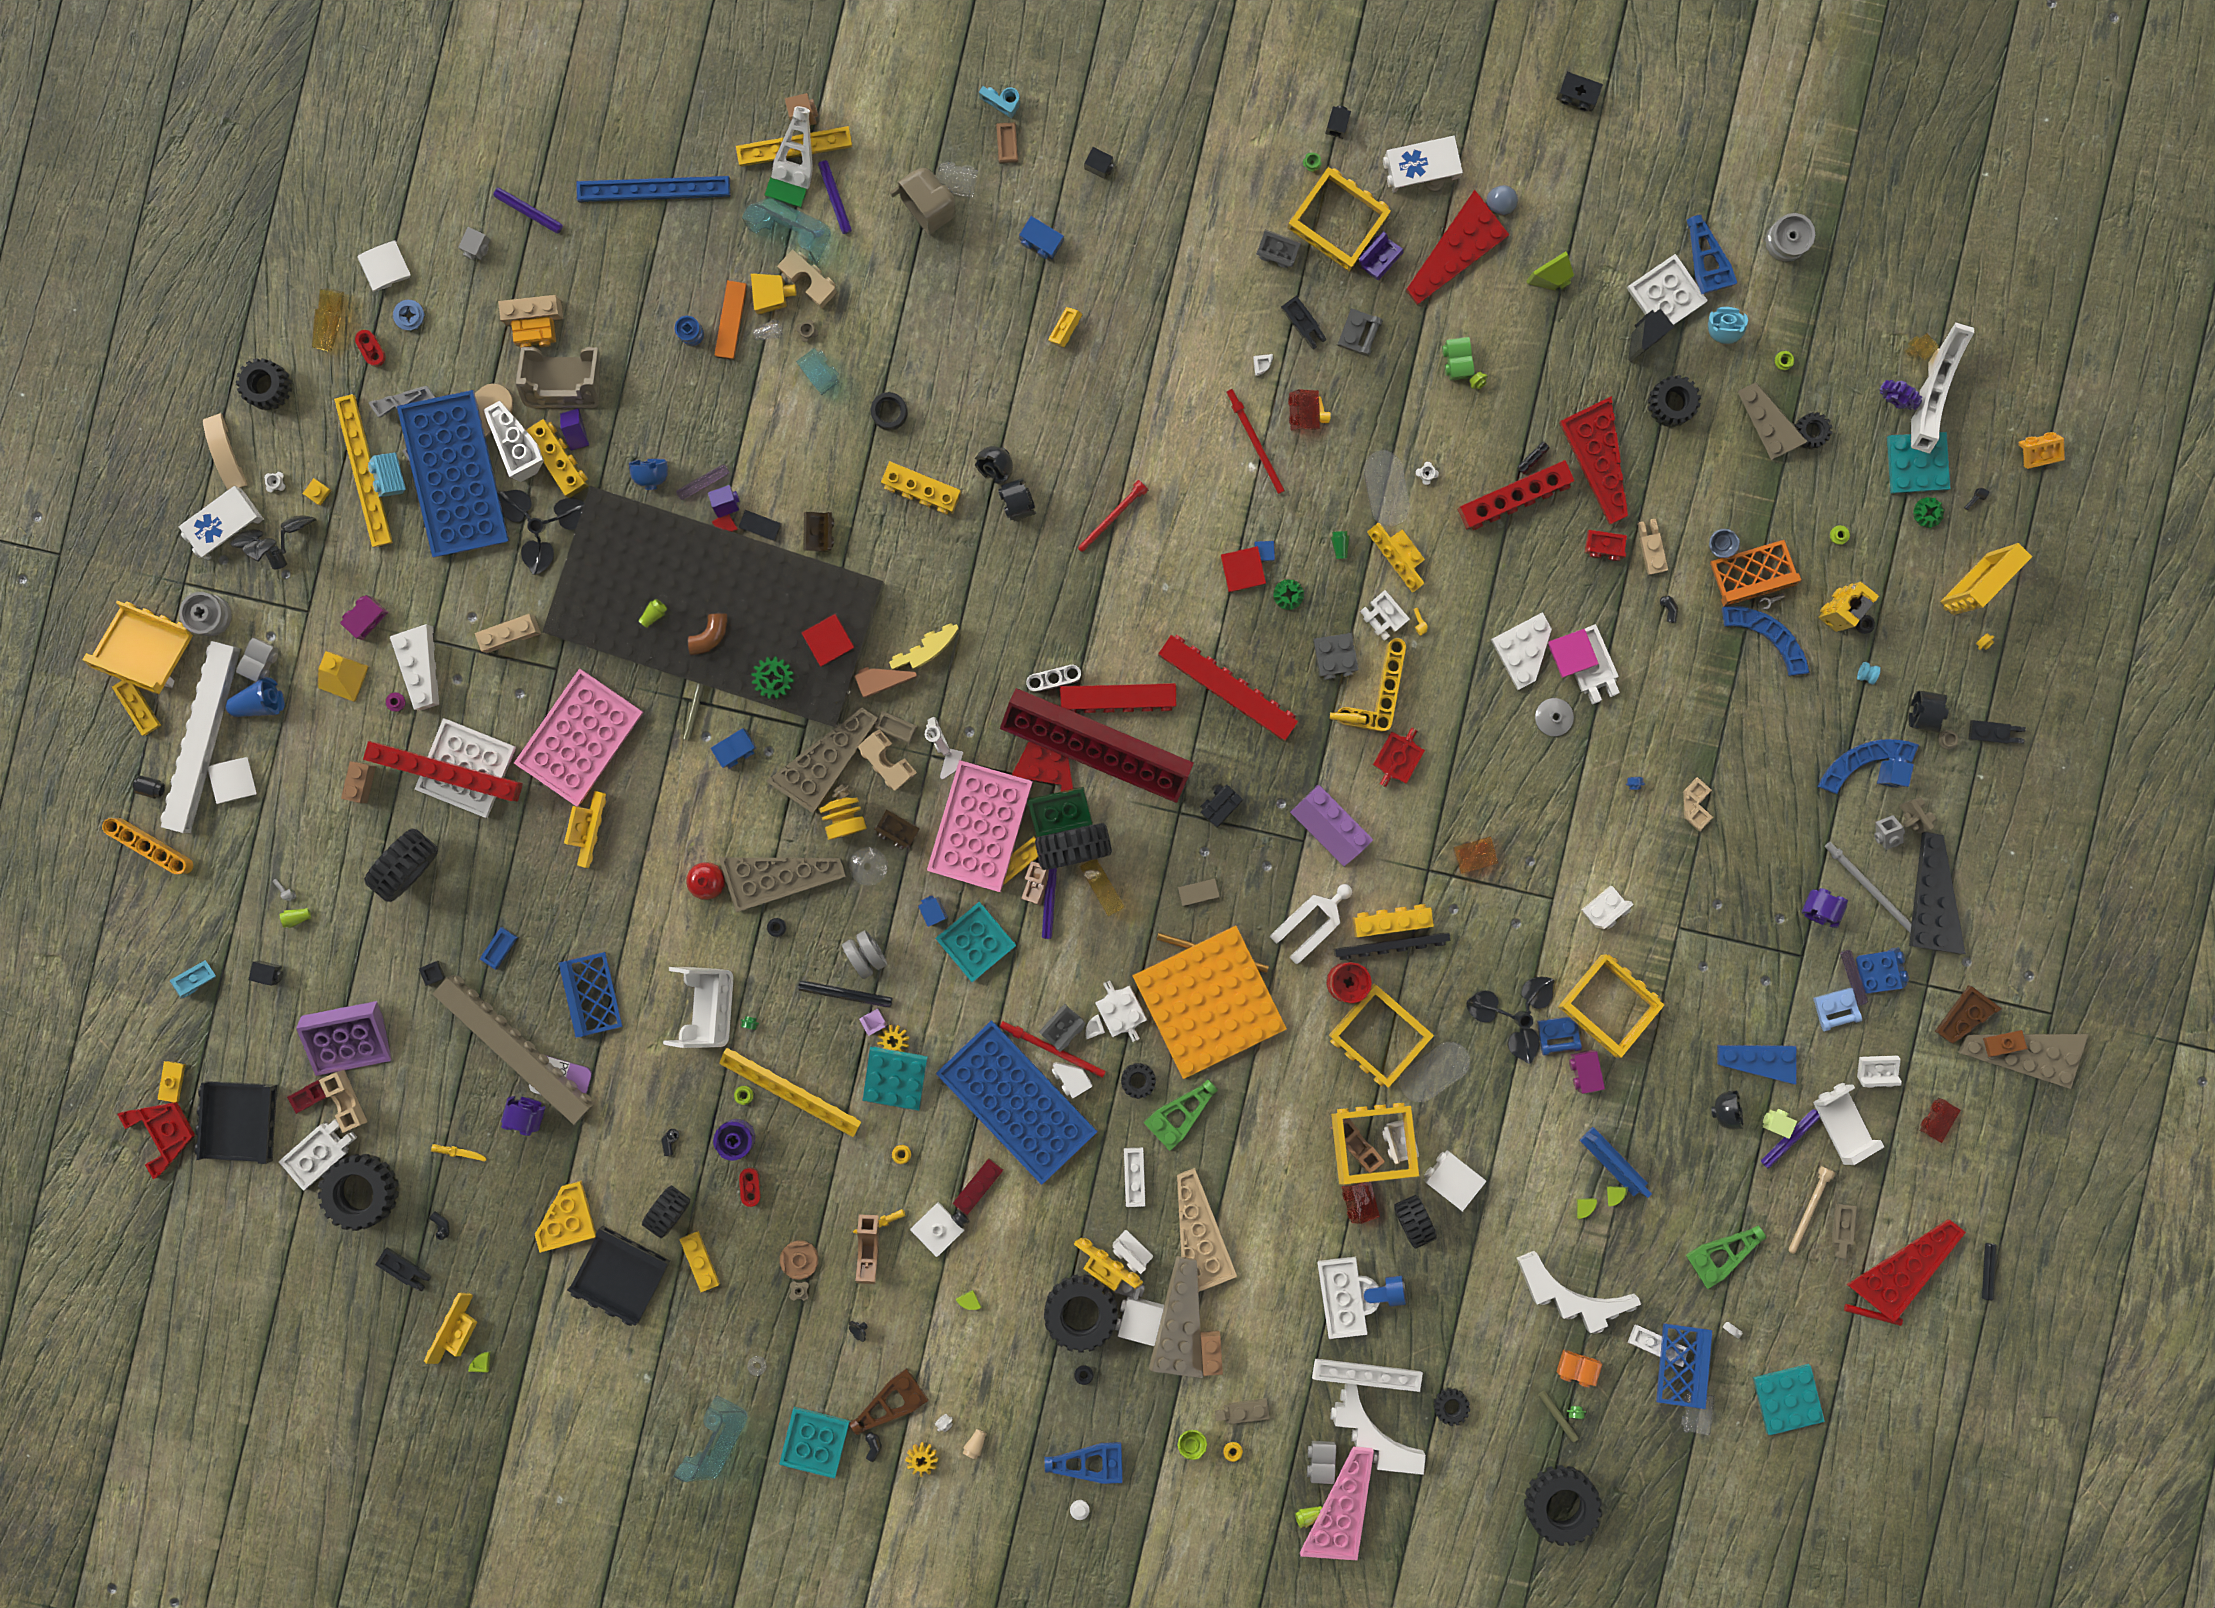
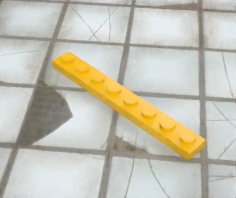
M351 394L335 398L334 401L371 545L376 548L391 544L393 541L382 498L374 490V475L369 472L368 468L371 455L356 397Z
M728 1048L724 1051L719 1062L722 1066L852 1137L855 1136L861 1121L857 1120L854 1116L846 1114L839 1108L826 1103L821 1098L806 1092L803 1088H799L770 1070L757 1065L754 1061L746 1059L736 1051Z

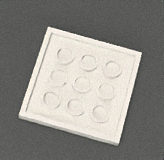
M443 718L428 757L504 778L516 747ZM423 776L419 777L415 787L417 791L485 818H488L496 799L495 796Z

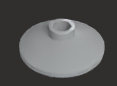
M1547 699L1536 710V725L1546 735H1563L1573 724L1574 715L1572 708L1562 699ZM1554 713L1559 715L1558 720L1553 719Z

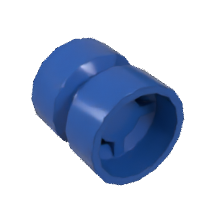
M686 315L676 321L675 333L684 344L695 346L701 343L704 338V330L695 318Z

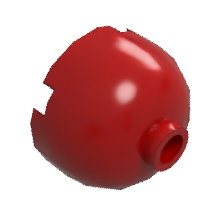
M701 862L694 865L686 877L688 891L700 900L716 898L725 887L723 870L711 862Z

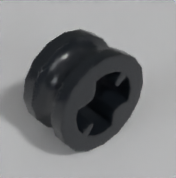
M958 1209L957 1213L953 1214L951 1218L963 1229L965 1227L964 1224L970 1221Z

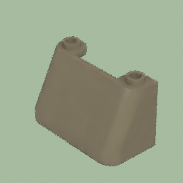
M521 347L516 387L522 403L530 408L597 407L600 399V353L598 347L583 348L580 352V357H544L542 352L536 347Z

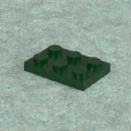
M1084 787L1028 799L1037 837L1093 825Z

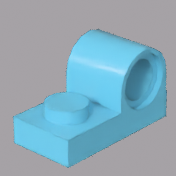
M982 86L979 91L981 100L1011 119L1019 108L1020 98L1015 88L1009 87L1004 89L1000 96H998L997 91L990 87L987 89ZM1012 96L1015 98V101L1009 103L1006 101L1007 97Z
M205 960L170 980V983L182 999L194 993L198 987L216 978V975Z

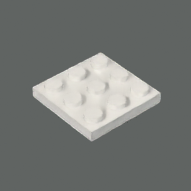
M1676 254L1627 287L1645 315L1651 310L1656 312L1661 308L1673 325L1708 301L1704 294L1701 295L1699 287Z

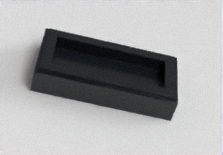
M745 510L738 528L775 542L782 524Z

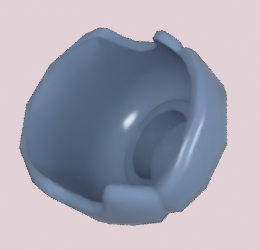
M1501 185L1493 188L1488 193L1486 203L1491 211L1498 215H1506L1517 207L1518 195L1511 187Z
M1720 529L1714 532L1709 539V548L1717 557L1729 558L1739 550L1740 540L1730 529Z

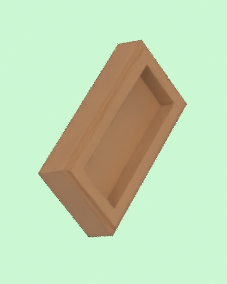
M1015 122L997 123L999 163L1018 162Z

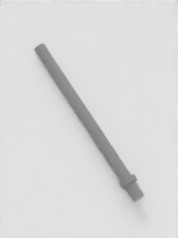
M1828 842L1825 848L1832 854L1831 857L1837 859L1910 933L1911 922L1842 854L1843 851L1840 848L1837 849L1831 842Z

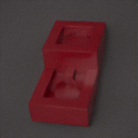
M319 1080L289 1095L287 1098L297 1114L327 1097Z

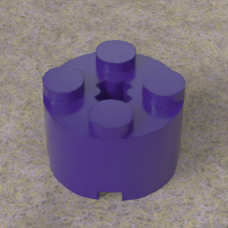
M1820 888L1819 891L1812 889L1801 913H1805L1804 916L1818 924L1831 923L1829 927L1838 928L1848 906V900L1840 896H1832L1829 890Z
M510 1096L506 1101L501 1119V1127L506 1130H518L522 1135L531 1136L532 1132L539 1131L546 1107L545 1105L541 1107L542 1103L535 1099L521 1097L520 1100H515V1096Z
M732 1119L722 1124L716 1130L713 1138V1145L719 1155L731 1161L743 1158L752 1150L755 1144L753 1126L741 1119ZM733 1136H736V1139H738L736 1143L731 1139Z

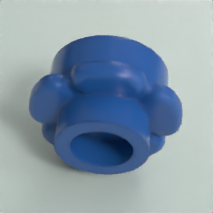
M1628 777L1626 785L1629 786V789L1638 790L1645 783H1643V777Z

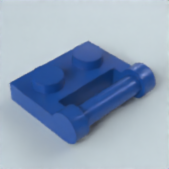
M1570 1017L1537 1021L1543 1056L1549 1055L1552 1052L1582 1050L1578 1024ZM1571 1036L1573 1039V1042L1554 1045L1547 1044V1040L1549 1039H1557Z

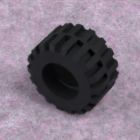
M256 358L253 359V362H246L247 366L240 368L242 370L241 374L237 373L239 380L236 381V385L239 386L237 391L242 394L241 398L262 410L279 408L278 404L283 406L285 404L284 399H289L290 397L288 392H292V388L289 387L292 381L288 378V372L284 371L285 369L278 364L261 358V360ZM265 375H270L272 380L271 387L267 392L258 394L257 383L259 379Z
M1672 375L1660 381L1649 394L1651 397L1648 399V403H1650L1648 409L1653 411L1652 418L1657 417L1658 420L1656 422L1659 424L1663 422V426L1666 427L1669 425L1671 427L1680 426L1690 420L1698 412L1697 409L1701 405L1698 402L1701 400V395H1697V392L1700 390L1698 387L1694 388L1693 385L1696 384L1694 381L1688 382L1689 378L1686 376L1681 378V375H1676L1675 377ZM1673 391L1682 397L1683 408L1681 411H1674L1667 406L1665 402L1667 392Z
M674 1186L667 1187L645 1215L642 1226L662 1239L681 1218L688 1208L691 1199Z
M1413 1195L1394 1204L1395 1213L1412 1247L1417 1249L1437 1239L1432 1221L1418 1196Z

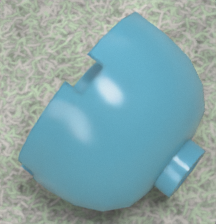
M1732 307L1717 308V312L1713 313L1712 311L1709 316L1708 331L1710 336L1722 344L1737 342L1745 334L1748 324L1747 315L1744 313L1743 316L1739 313V309Z

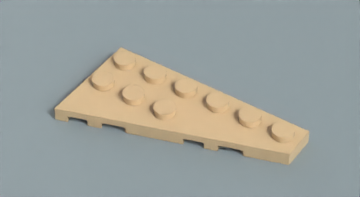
M1195 1168L1178 1174L1181 1257L1193 1258L1197 1261L1198 1292L1233 1279L1237 1277V1274Z

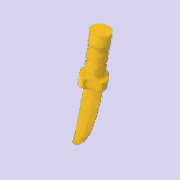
M433 1144L431 1152L448 1154L450 1157L457 1155L481 1161L487 1160L479 1153L459 1149L455 1146L446 1147Z
M901 1209L891 1215L880 1217L879 1228L888 1226L889 1223L906 1216L904 1210Z

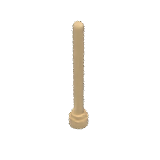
M1823 1166L1819 1169V1182L1789 1247L1791 1254L1796 1253L1827 1182H1830L1831 1179L1833 1180L1836 1172Z

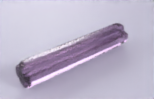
M722 464L678 489L676 493L681 500H684L729 474V470L725 464Z
M1844 950L1840 952L1851 988H1853L1856 1003L1864 1005L1868 1003V999L1852 951Z

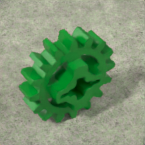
M766 657L765 663L760 660L761 666H754L757 672L751 674L756 677V680L752 681V684L758 685L755 690H762L761 696L763 697L768 693L769 699H772L773 695L777 699L780 698V693L787 695L785 689L791 690L792 688L789 686V683L794 682L790 678V676L794 675V672L788 671L791 666L789 664L784 666L785 660L783 659L778 662V657H774L773 661ZM767 666H770L769 670L765 673L762 672ZM779 666L783 669L785 676L779 673ZM773 673H774L775 676H777L778 678H781V679L773 680V683H772V681L769 680L768 678H766L765 676H768V677H769V676H772ZM761 680H764L766 682L767 689L763 687ZM784 683L780 689L776 690V686Z

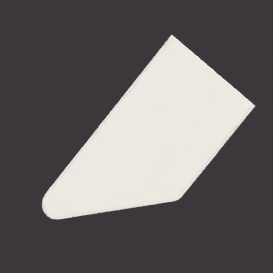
M950 749L951 753L945 756L940 775L941 779L956 771L959 760L962 759V751Z

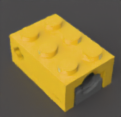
M1862 582L1851 583L1843 588L1839 587L1832 595L1833 600L1830 603L1827 602L1821 608L1820 612L1822 613L1818 618L1835 632L1855 627L1879 596Z

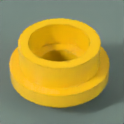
M1986 633L1976 643L1979 646L1978 649L1984 648L1987 650L1995 643L1993 641L1994 636Z
M898 1145L892 1151V1158L898 1164H905L911 1158V1150L906 1145ZM904 1151L905 1157H899L898 1152Z
M1229 1442L1225 1445L1223 1453L1228 1461L1235 1462L1242 1457L1243 1450L1239 1443ZM1234 1448L1237 1451L1235 1454H1231L1229 1452L1230 1449Z

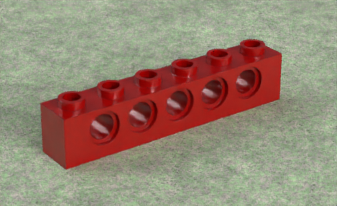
M1566 460L1466 503L1457 510L1466 530L1472 528L1474 531L1483 527V522L1489 520L1492 523L1499 520L1501 514L1507 512L1510 515L1517 512V507L1524 505L1526 508L1535 504V499L1542 497L1544 500L1553 496V491L1559 489L1562 492L1571 488L1570 484L1575 480ZM1548 477H1553L1555 479V486H1551L1548 484ZM1530 485H1536L1538 493H1532ZM1513 492L1520 494V501H1515L1512 498ZM1495 500L1503 502V509L1496 508ZM1478 508L1485 509V517H1481L1478 515Z

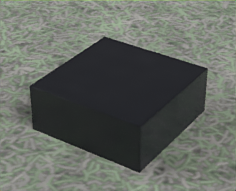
M439 961L418 968L425 986L445 979Z

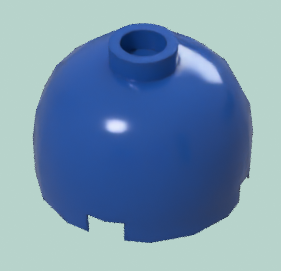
M647 459V461L643 462L641 460L632 461L629 463L630 475L637 485L645 486V490L657 489L656 485H660L666 480L668 464L665 459Z

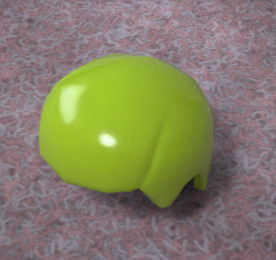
M1188 1430L1179 1437L1177 1446L1183 1457L1189 1460H1196L1201 1458L1206 1452L1207 1441L1201 1432Z

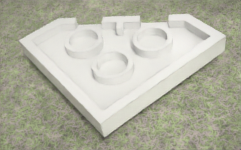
M1543 612L1491 639L1517 690L1536 681L1552 630Z

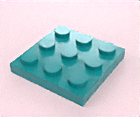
M1939 432V440L1930 453L1911 448V434L1887 436L1891 494L1950 489L1947 432Z
M980 901L935 938L971 982L975 981L1016 946Z
M871 1046L862 1101L919 1111L928 1056Z
M1805 1364L1753 1377L1768 1435L1825 1422L1811 1365Z
M794 1406L779 1465L835 1479L850 1420Z

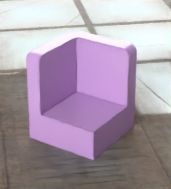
M879 1008L859 1019L868 1036L887 1026Z

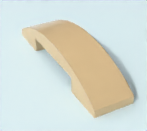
M220 413L203 419L205 436L212 458L227 490L233 486L239 488L247 486L242 468L237 464L227 436L228 429L223 415Z

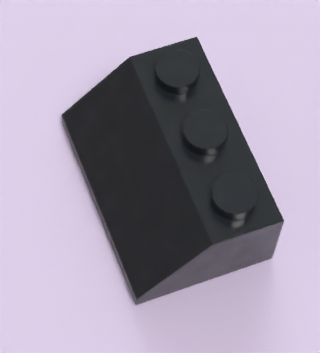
M1661 308L1656 312L1651 310L1634 325L1636 329L1631 333L1628 356L1630 363L1675 327Z

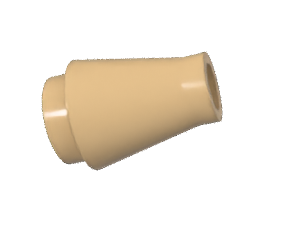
M976 1429L975 1433L963 1447V1454L977 1460L978 1456H981L987 1433Z

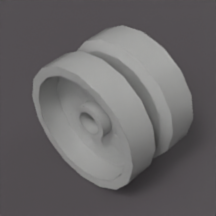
M1798 213L1787 214L1781 217L1768 230L1765 239L1766 248L1770 255L1777 260L1783 262L1794 261L1808 251L1814 243L1815 228L1806 216Z
M195 592L188 595L181 603L179 609V616L183 626L190 632L205 636L221 634L230 625L232 618L231 608L223 598L205 592Z
M864 930L856 935L858 944L850 939L843 943L842 947L857 973L863 979H866L873 974L872 966L880 970L888 964L876 941L867 930Z

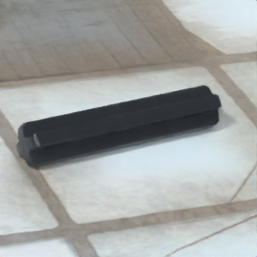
M1985 1243L1982 1299L1988 1301L1994 1300L1997 1245L1994 1243Z

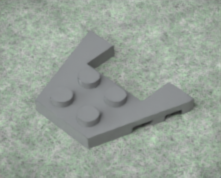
M423 386L398 395L370 401L369 405L377 416L382 418L399 405L436 397L428 386ZM406 448V449L403 450V453L405 454V456H406L407 459L409 460V456H408V452H407V448Z

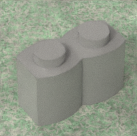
M252 638L236 672L255 682L269 677L270 665L275 663L278 658V648L258 638Z
M1312 1441L1311 1446H1308V1458H1311V1465H1307V1477H1310L1311 1483L1334 1484L1335 1442Z

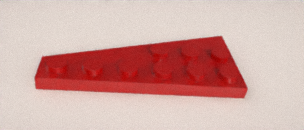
M1476 190L1472 192L1407 287L1406 291L1416 305L1420 304L1509 236L1508 232Z
M1612 396L1559 422L1609 525L1628 516L1626 496L1623 489V474L1620 467L1618 438L1614 423L1615 416L1612 408Z
M1947 1219L1846 1285L1895 1323L1966 1232L1953 1221Z

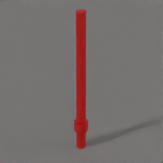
M1233 389L1228 390L1226 393L1232 403L1231 407L1234 413H1237L1277 493L1284 492L1285 490L1243 410L1245 409L1243 403L1239 402Z
M1002 1021L999 1027L1013 1034V1037L1017 1039L1022 1038L1103 1078L1106 1072L1064 1050L1058 1051L1055 1046L1023 1031L1024 1029L1019 1026L1015 1027Z

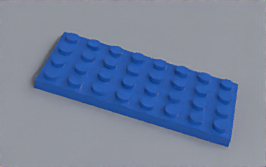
M470 390L397 406L432 557L436 558L510 542L498 497L475 391Z
M992 1020L936 1072L938 1077L1041 1185L1097 1133V1130Z

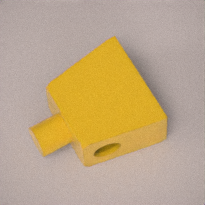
M751 274L754 310L757 314L784 308L787 306L786 297L797 296L796 285H785V281L780 275Z

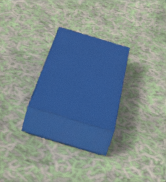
M500 927L480 957V960L493 969H498L518 937L505 928Z

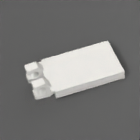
M1596 624L1585 628V631L1599 664L1574 674L1581 691H1584V694L1588 693L1592 705L1602 700L1598 688L1606 686L1610 697L1620 693L1615 683L1617 681L1616 678L1619 676Z
M336 1119L329 1125L327 1123L319 1125L279 1161L303 1191L318 1180L325 1171L329 1170L331 1165L348 1153L347 1150H349L347 1146L357 1138L352 1131L340 1139L335 1133L340 1128Z

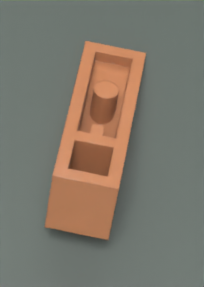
M869 667L859 670V674L855 675L864 698L918 677L916 672L884 669L869 670Z

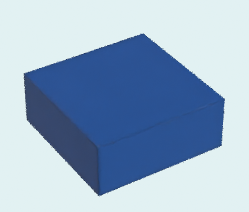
M1274 541L1254 542V546H1258L1261 561L1275 560Z

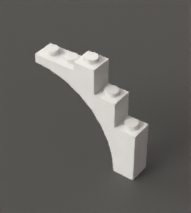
M1955 322L1940 349H1936L1928 362L1929 377L1920 390L1922 402L1911 419V448L1930 453L1939 440L1941 415L1948 389L1958 363L1974 334V328Z
M1535 1251L1517 1257L1533 1301L1536 1304L1545 1305L1551 1302L1553 1298L1563 1319L1575 1318L1578 1316L1577 1313H1580L1584 1325L1590 1333L1597 1334L1602 1332L1608 1326L1606 1318L1614 1319L1619 1316V1313L1634 1311L1637 1309L1636 1306L1641 1305L1639 1298L1635 1294L1610 1299L1591 1298L1577 1294L1562 1286L1549 1274Z
M1345 1383V1389H1341L1340 1400L1343 1403L1335 1402V1408L1331 1409V1419L1334 1421L1335 1426L1356 1428L1352 1430V1441H1354L1356 1447L1377 1450L1373 1454V1463H1375L1377 1470L1424 1475L1426 1456L1424 1451L1402 1445L1383 1434L1370 1421L1363 1410L1359 1400L1357 1385Z

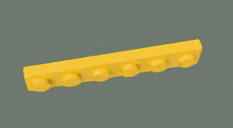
M849 126L810 133L812 154L853 147ZM804 134L792 136L791 140L803 144ZM784 138L736 146L739 166L743 167L774 161ZM790 148L786 159L802 156L800 150Z

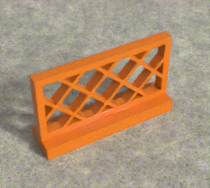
M1785 540L1737 553L1729 558H1720L1710 562L1722 596L1723 607L1796 586L1801 581L1799 573H1796ZM1781 546L1783 551L1781 558L1771 554L1773 548ZM1760 552L1766 555L1763 563L1752 559L1755 553ZM1768 557L1779 562L1775 570L1765 565ZM1743 558L1748 561L1744 569L1734 564L1736 559ZM1750 562L1760 567L1757 575L1747 571ZM1724 563L1730 566L1726 575L1718 571L1717 564ZM1781 563L1788 566L1789 574L1784 575L1777 571ZM1732 568L1742 572L1738 581L1728 576ZM1762 569L1773 573L1770 579L1765 580L1759 577ZM1744 574L1754 578L1751 585L1740 582ZM1726 579L1736 584L1735 588L1726 592L1723 585Z

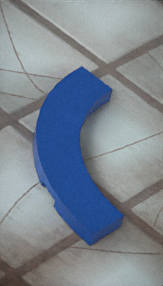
M1734 606L1722 607L1724 627L1748 628L1766 637L1782 655L1787 667L1788 676L1809 673L1808 663L1803 650H1801L1793 634L1783 624L1773 617L1753 609Z
M1896 739L1876 740L1858 745L1845 752L1832 763L1821 778L1818 787L1837 794L1844 781L1854 770L1875 760L1896 759V757L1908 759V762L1912 763L1919 745Z

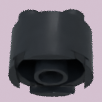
M1024 478L1001 485V488L998 489L1001 500H1004L1007 507H1004L1006 516L1014 522L1036 514V511L1033 510L1035 505L1030 490L1025 488L1024 483L1026 481Z
M1917 691L1911 702V706L1914 707L1913 713L1909 712V726L1915 729L1939 733L1943 719L1946 720L1949 714V709L1945 708L1947 695Z

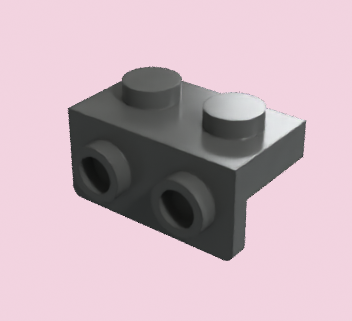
M1265 229L1256 255H1259L1261 260L1270 262V260L1278 262L1277 265L1283 268L1292 267L1301 242Z
M1064 1004L1039 1033L1061 1052L1070 1044L1074 1036L1083 1030L1086 1023L1077 1013Z

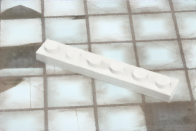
M1315 1359L1312 1378L1321 1381L1420 1392L1423 1372Z

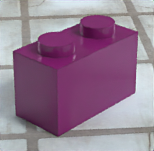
M368 595L360 597L355 603L356 606L352 610H348L342 616L343 620L340 622L356 639L363 640L389 613L373 597Z
M1588 1050L1571 1054L1569 1065L1571 1071L1575 1073V1078H1573L1575 1090L1578 1089V1092L1582 1094L1604 1090L1605 1087L1597 1051Z

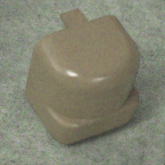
M918 168L899 180L897 182L898 186L890 192L892 198L899 194L902 202L928 235L945 225L955 216V198L946 185L941 184L935 174L928 168Z

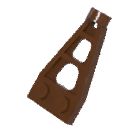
M905 1368L891 1378L862 1413L849 1424L858 1436L867 1429L915 1411L929 1399L910 1371ZM893 1390H897L905 1401L904 1405L895 1409L890 1408L886 1403L887 1396ZM877 1404H881L887 1413L878 1419H874L870 1411Z

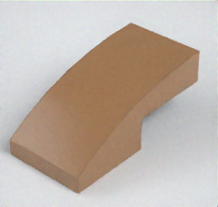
M1031 861L1025 876L1027 884L1021 899L1041 905L1047 885L1049 869L1043 870L1039 863Z

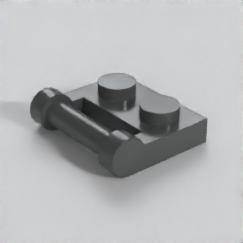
M1351 308L1337 346L1364 356H1370L1372 343L1378 327L1382 325L1383 319ZM1366 322L1371 323L1364 346L1361 347L1358 343Z

